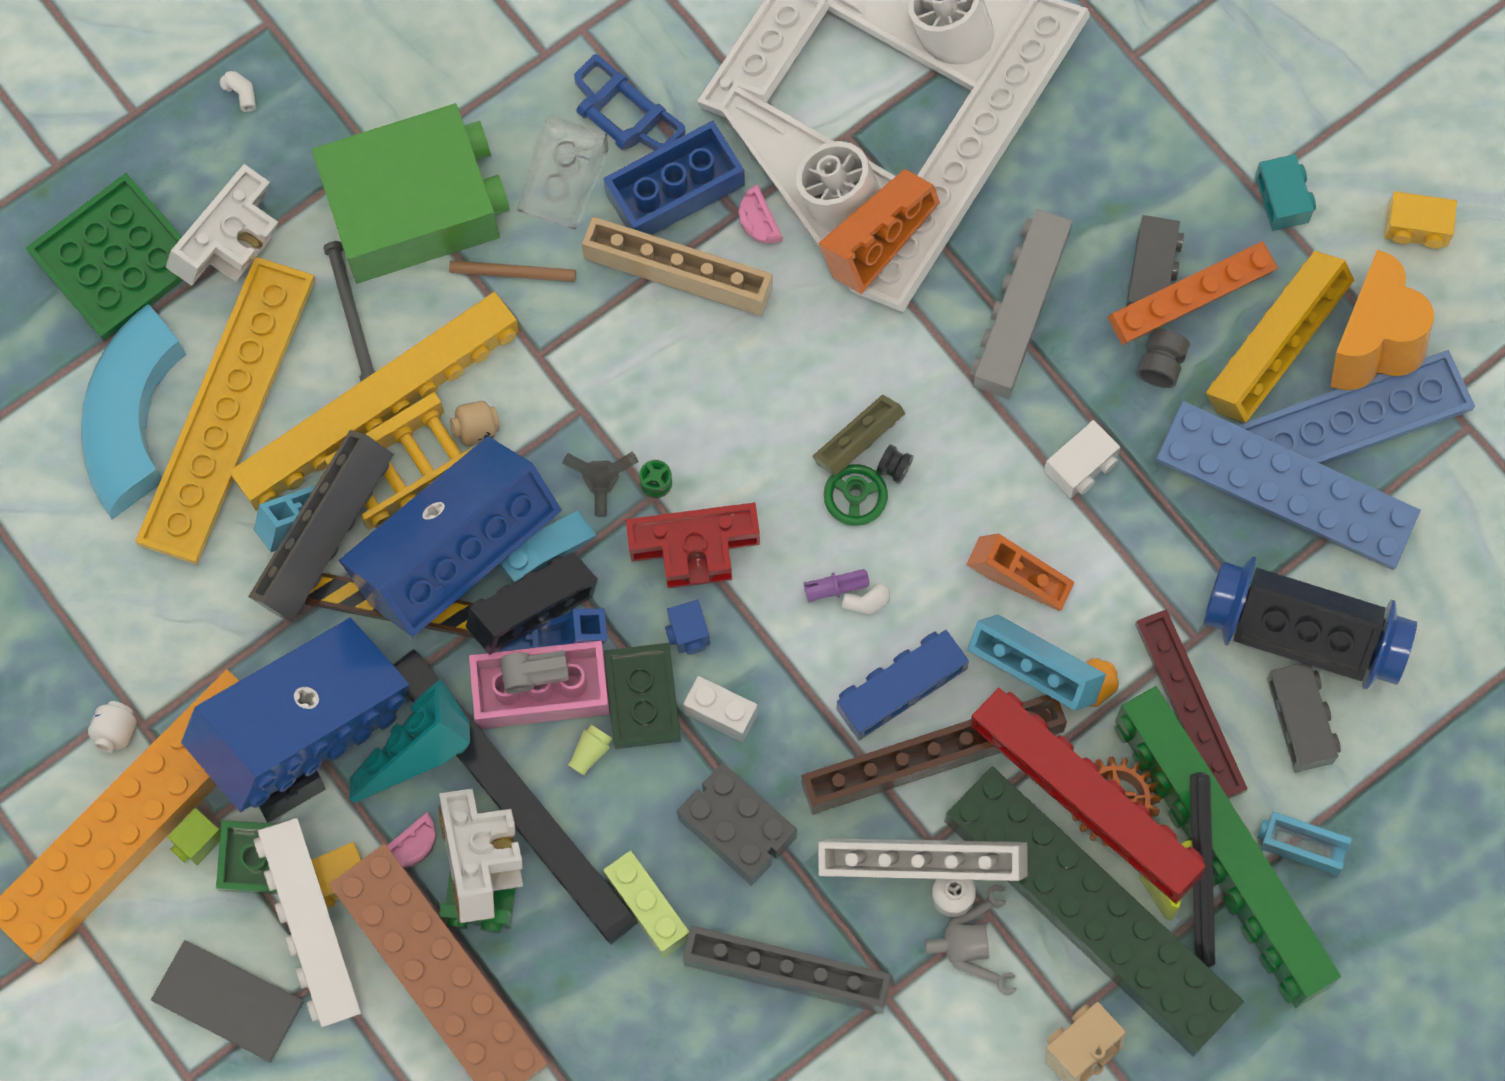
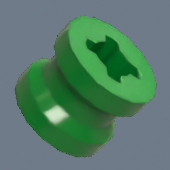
M651 460L642 466L639 478L643 492L651 498L666 496L672 488L670 467L661 460Z

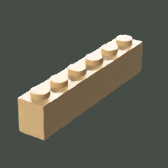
M593 216L582 242L583 256L586 260L756 315L763 316L773 290V274Z

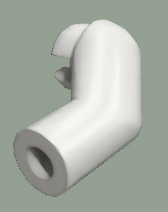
M236 71L226 72L220 78L221 88L228 92L234 90L238 93L241 111H254L256 103L252 83Z
M877 584L862 597L845 593L841 608L865 615H872L886 606L889 601L890 591L887 586Z

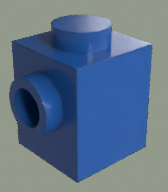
M699 599L667 608L670 625L665 626L670 646L677 645L679 654L684 652L688 655L697 654L706 649L705 646L711 645L710 635Z

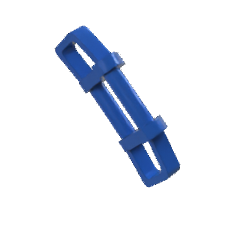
M598 54L592 55L575 72V84L587 97L578 105L576 112L583 118H589L615 140V145L620 149L626 150L640 142L655 151L686 134L683 123L669 114L662 105H655L628 83V78L624 74L616 71ZM599 67L611 79L595 94L583 81V78L593 68ZM619 92L646 112L644 117L633 128L631 127L624 131L600 112ZM661 120H664L677 130L664 143H659L647 136Z

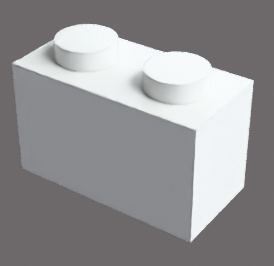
M1093 420L1046 461L1044 472L1071 499L1078 492L1081 495L1087 492L1095 483L1094 478L1100 472L1107 474L1116 466L1119 461L1117 457L1120 446Z
M700 676L697 677L683 703L685 715L744 743L758 716V704Z

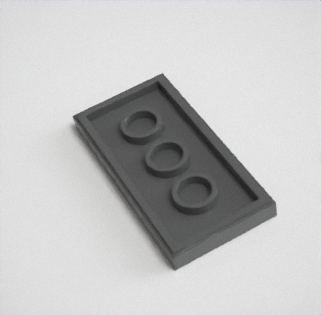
M186 940L183 941L151 998L152 1002L270 1063L304 1003L302 999Z

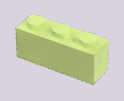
M631 850L603 869L605 878L663 959L687 942L689 930Z

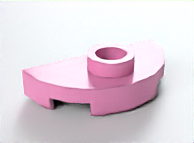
M757 184L747 190L745 197L740 203L738 213L741 227L749 237L758 242L768 244L782 242V235Z
M428 812L387 845L403 868L414 867L423 862L433 850L436 831Z

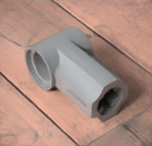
M565 650L536 655L519 652L500 658L504 691L509 694L527 692L534 689L536 685L569 680Z

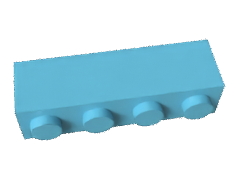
M999 614L977 621L968 647V651L1075 711L1096 703L1106 676L1102 671Z

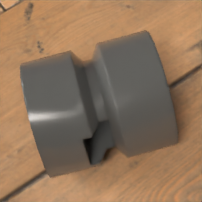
M1155 329L1151 331L1146 344L1147 353L1142 355L1136 374L1143 381L1162 388L1175 387L1182 369L1180 364L1184 362L1190 346L1189 341L1184 336L1170 330Z

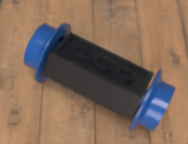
M1253 556L1243 567L1225 561L1222 562L1208 602L1203 624L1222 630L1224 645H1229L1235 631L1234 642L1363 681L1362 687L1366 690L1377 679L1395 685L1399 683L1413 646L1417 621L1398 616L1395 600H1390L1385 609V607L1257 567L1252 578L1256 557Z

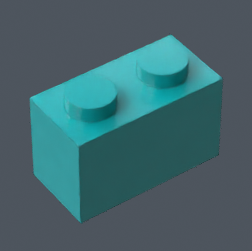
M1296 154L1259 162L1255 178L1272 231L1309 223L1313 211L1316 210V201L1313 193L1307 190L1305 184L1307 182L1306 170L1303 164H1299Z

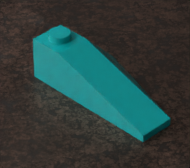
M438 680L419 696L409 707L413 713L401 726L396 723L391 728V735L386 745L382 749L379 747L375 748L352 774L349 783L350 801L356 803L447 763L457 753L460 754L466 750L470 743V723L444 682Z

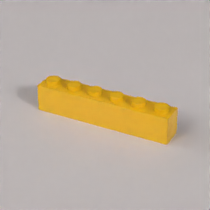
M1315 250L1308 260L1303 263L1292 281L1284 288L1282 294L1272 307L1267 310L1259 324L1248 335L1246 341L1206 391V395L1217 413L1247 423L1354 282L1352 273L1345 260Z

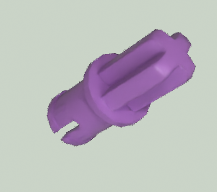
M864 569L837 576L833 572L831 573L832 576L803 582L808 603L832 596L840 598L841 593L865 588L870 585L868 573Z

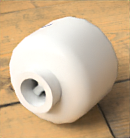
M115 701L99 706L88 727V735L95 742L94 747L106 753L126 748L137 725L133 710L125 704Z
M936 879L932 887L931 899L933 905L941 914L947 917H958L966 914L972 908L976 898V887L973 880Z

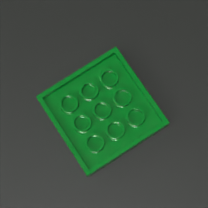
M124 173L26 247L32 258L103 341L117 332L145 305L151 306L183 281V279L166 268L170 251L182 236L127 173Z

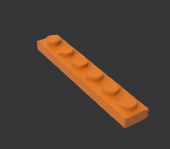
M1261 241L1110 314L1107 318L1121 344L1124 345L1274 272L1278 267L1264 241Z

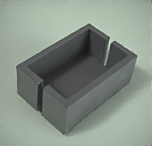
M722 762L702 783L703 793L697 789L677 810V816L679 821L752 886L772 865V856L778 859L797 838V829ZM770 849H772V856L768 853Z

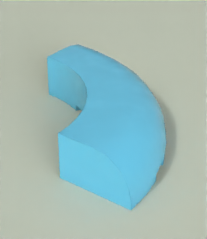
M148 304L134 314L118 330L104 349L89 380L83 402L81 442L85 467L95 494L111 520L159 486L162 477L152 461L145 433L151 404L150 398L156 385H159L169 370L186 356L179 340Z

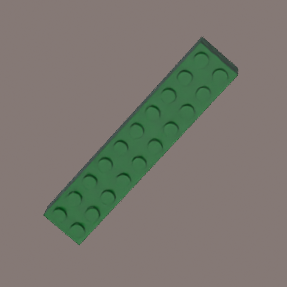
M1157 686L1121 705L1115 720L1117 725L1114 726V729L1119 739L1124 744L1128 742L1134 751L1132 758L1135 763L1140 764L1139 770L1150 772L1152 782L1157 784L1153 793L1165 800L1170 808L1168 815L1176 828L1182 827L1188 837L1186 841H1191L1190 775L1196 772L1208 773L1210 775L1213 886L1218 885L1223 892L1224 897H1222V900L1231 915L1236 914L1243 924L1240 928L1245 939L1250 944L1255 943L1262 954L1259 956V959L1264 969L1269 974L1273 972L1280 983L1277 987L1283 999L1287 1003L1292 1002L1294 1007L1297 1008L1331 988L1342 976Z

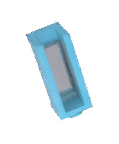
M1274 811L1270 821L1263 819L1257 836L1258 839L1263 840L1260 848L1261 851L1265 850L1323 870L1336 878L1343 868V860L1352 838Z

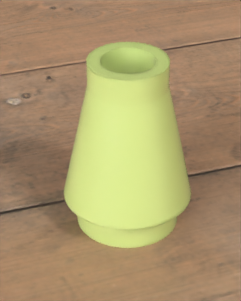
M590 724L587 730L583 729L568 765L582 775H585L611 748L608 745L613 738Z

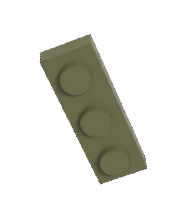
M882 394L812 457L818 466L836 476L860 453L869 448L885 431L893 427L906 413L900 404Z

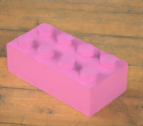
M602 641L494 652L491 655L488 653L469 655L474 720L480 729L610 715ZM565 650L569 680L536 685L534 689L523 693L509 694L504 691L500 664L501 657L519 652L536 655Z

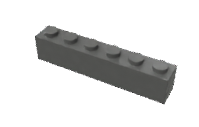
M350 430L248 597L275 615L292 622L303 610L306 598L311 590L320 582L323 570L328 562L337 554L340 542L345 534L354 526L357 514L362 506L371 498L374 486L379 478L388 470L389 462L394 454L368 435Z
M692 925L683 956L685 966L883 1014L892 975Z

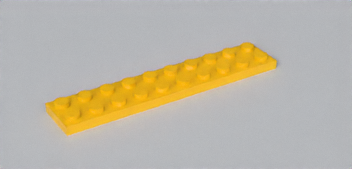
M255 256L135 542L138 546L198 565L233 481L229 471L240 464L316 281L313 274Z

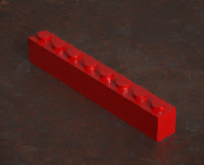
M998 688L971 715V727L1175 904L1204 875L1206 865L1203 863L1204 859L1192 847L1186 849L1177 841L1178 837L1171 828L1165 824L1161 826L1150 818L1151 813L1143 804L1139 802L1134 804L1125 796L1124 789L1112 779L1107 781L1100 775V770L1093 761L1087 757L1083 759L1073 751L1074 747L1063 736L1059 735L1056 737L1050 732L1048 724L1035 713L1033 715L1029 714L1015 694L1012 692L1006 694L1002 689Z

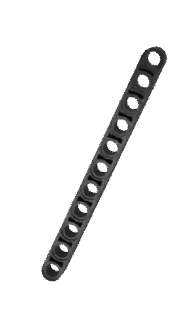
M415 649L409 651L393 664L410 684L406 695L413 703L434 683L440 680ZM458 703L470 723V743L464 752L457 753L456 756L500 810L511 809L515 829L603 937L612 945L637 924L636 919Z

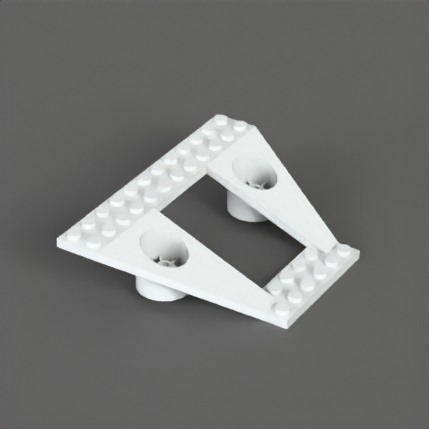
M764 0L697 100V103L701 109L727 119L820 248L818 243L896 177L868 161L864 152L854 144L833 141L767 103L826 12H832L971 91L917 175L934 185L940 203L862 294L849 288L853 293L904 312L1090 17L1088 8L1064 0ZM823 194L820 199L815 198V196Z

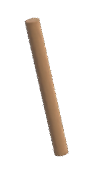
M450 260L449 265L450 273L566 282L576 281L575 269Z

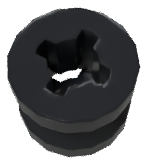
M890 444L882 455L876 473L880 475L887 474L892 477L894 482L900 484L911 466L914 455L910 453L902 454L898 452L897 447Z

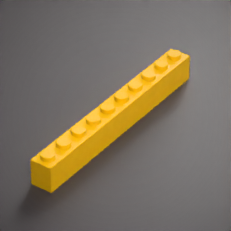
M494 291L229 471L230 475L249 503L257 511L259 504L278 498L287 489L292 490L299 487L305 481V477L315 470L318 472L325 469L327 465L324 458L338 450L350 430L363 434L369 432L412 406L421 398L423 399L436 392L438 387L446 381H453L459 378L465 368L474 362L480 363L490 355V351L500 344L502 346L509 344L519 332L516 318Z

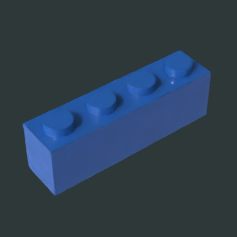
M947 629L940 634L936 631L930 633L921 640L920 647L912 652L909 649L901 652L893 659L894 664L885 670L882 667L875 669L866 677L867 681L857 688L855 685H852L839 694L838 697L840 699L837 700L836 710L858 741L968 669L969 660Z

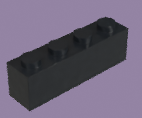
M575 552L563 558L561 556L556 557L545 568L529 572L521 581L512 586L510 584L503 586L490 598L477 600L469 609L465 627L484 650L491 655L543 626L551 619L557 618L591 599L598 578Z

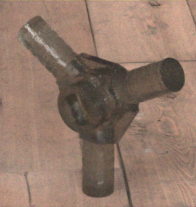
M632 451L612 463L610 461H591L587 463L567 453L562 464L582 474V479L591 493H594V516L606 517L607 493L611 492L617 482L618 474L637 464L638 459Z

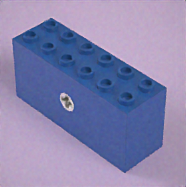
M487 436L338 561L369 605L408 635L414 637L559 514L562 509L532 462Z
M350 617L195 706L181 743L241 813L250 806H253V808L259 807L273 792L287 790L296 781V778L301 775L309 776L313 774L327 759L336 760L350 745L354 743L356 745L362 744L378 728L384 730L392 725L397 719L395 714L398 708L405 702L404 696L410 684Z

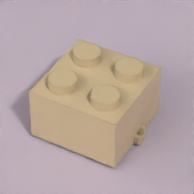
M1098 1001L1092 1007L1086 1004L1080 1008L1072 1017L1074 1020L1072 1025L1066 1030L1062 1027L1057 1029L1046 1041L1049 1044L1046 1047V1063L1062 1081H1087L1094 1074H1101L1103 1066L1124 1048L1126 1031ZM1096 1064L1100 1067L1098 1071L1095 1070L1097 1068Z

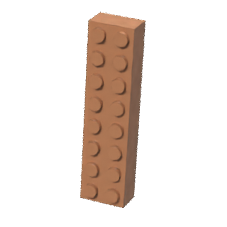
M385 843L329 884L473 1081H529L549 1066Z

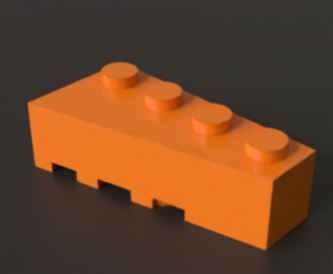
M904 169L822 239L818 244L832 277L862 294L940 203L934 185Z

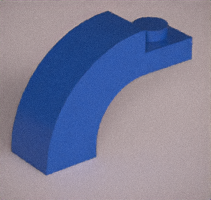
M605 608L572 609L569 613L551 619L543 626L499 649L498 652L602 641V644H604L608 640Z

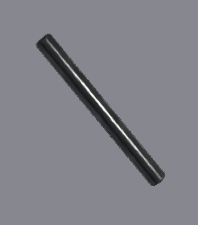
M1196 772L1190 775L1192 848L1203 857V863L1206 865L1204 875L1193 886L1195 955L1209 968L1215 965L1211 781L1208 773Z

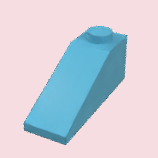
M316 485L259 504L254 531L270 553L277 550Z
M575 511L537 531L498 566L510 584L513 585L521 581L529 572L545 568L556 557L561 556L563 558L572 552L576 553L595 539L597 535L580 513Z

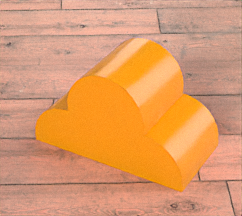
M1376 251L1336 351L1330 387L1341 390L1359 389L1372 382L1377 373L1389 376L1406 375L1418 369L1425 360L1434 321L1433 307L1423 294L1405 287L1406 273L1402 264L1394 256L1386 252Z

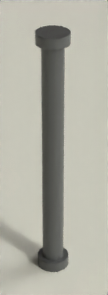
M332 241L325 244L323 249L325 255H328L361 370V375L359 376L361 382L376 371H374L342 259V243Z

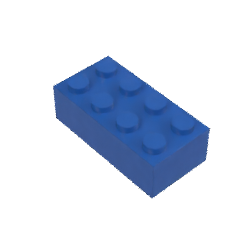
M712 120L604 177L603 181L605 194L625 227L653 235L745 186L744 168Z

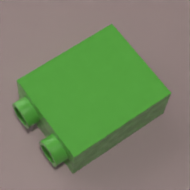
M457 103L311 149L356 284L500 238L495 216L510 211L509 203L499 175L482 179L477 161L491 157L489 145L480 120L464 125Z

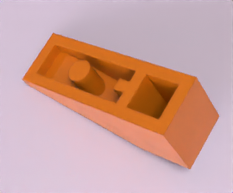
M999 533L979 536L966 564L989 580L1058 611L1063 609L1074 584V581Z

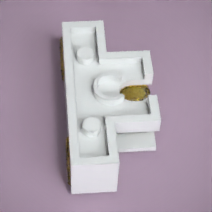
M243 164L172 248L167 259L166 268L191 286L210 264L237 282L252 264L255 256L257 257L271 241L272 236L270 234L278 224V221L258 208L264 200L270 182Z
M473 788L439 793V823L442 827L441 833L446 845L453 883L455 908L457 909L456 912L460 923L494 918L493 891L523 887L520 869H522V858L519 844L513 838L515 836V825L511 809L478 814Z

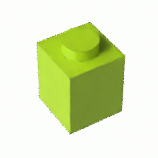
M195 807L167 838L174 844L170 850L181 861L185 863L190 859L198 865L218 845L221 831Z

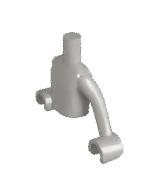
M995 885L990 888L986 900L969 910L966 914L949 921L948 927L945 929L944 939L925 940L926 954L946 952L948 960L956 969L998 985L999 991L1004 995H1012L1016 992L1017 988L1006 989L1002 985V981L1015 978L1013 973L1006 972L999 975L968 962L989 959L986 924H966L974 921L992 907L1001 908L1006 904L1004 900L995 901L991 895L994 892L1005 890L1003 886Z

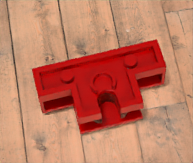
M756 502L625 519L631 562L664 558L667 588L732 580L729 549L760 545Z

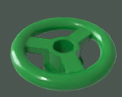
M851 464L836 476L832 474L828 478L824 487L823 498L828 512L837 521L846 525L861 526L871 523L882 514L887 504L888 490L885 481L874 469L865 465ZM850 474H861L867 476L873 482L867 483V481L860 476H852L848 478L846 481L842 480L841 478ZM834 487L841 491L845 499L850 503L849 515L841 512L835 505L833 499ZM852 490H859L862 494L852 496L850 492ZM878 492V501L875 507L869 513L859 516L860 504L867 499L868 495Z

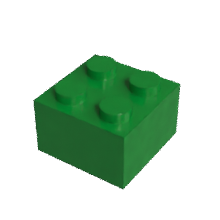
M222 820L216 889L218 891L278 895L277 889L270 891L264 874V871L270 870L266 857L259 858L253 840L259 837V829L274 825V823Z

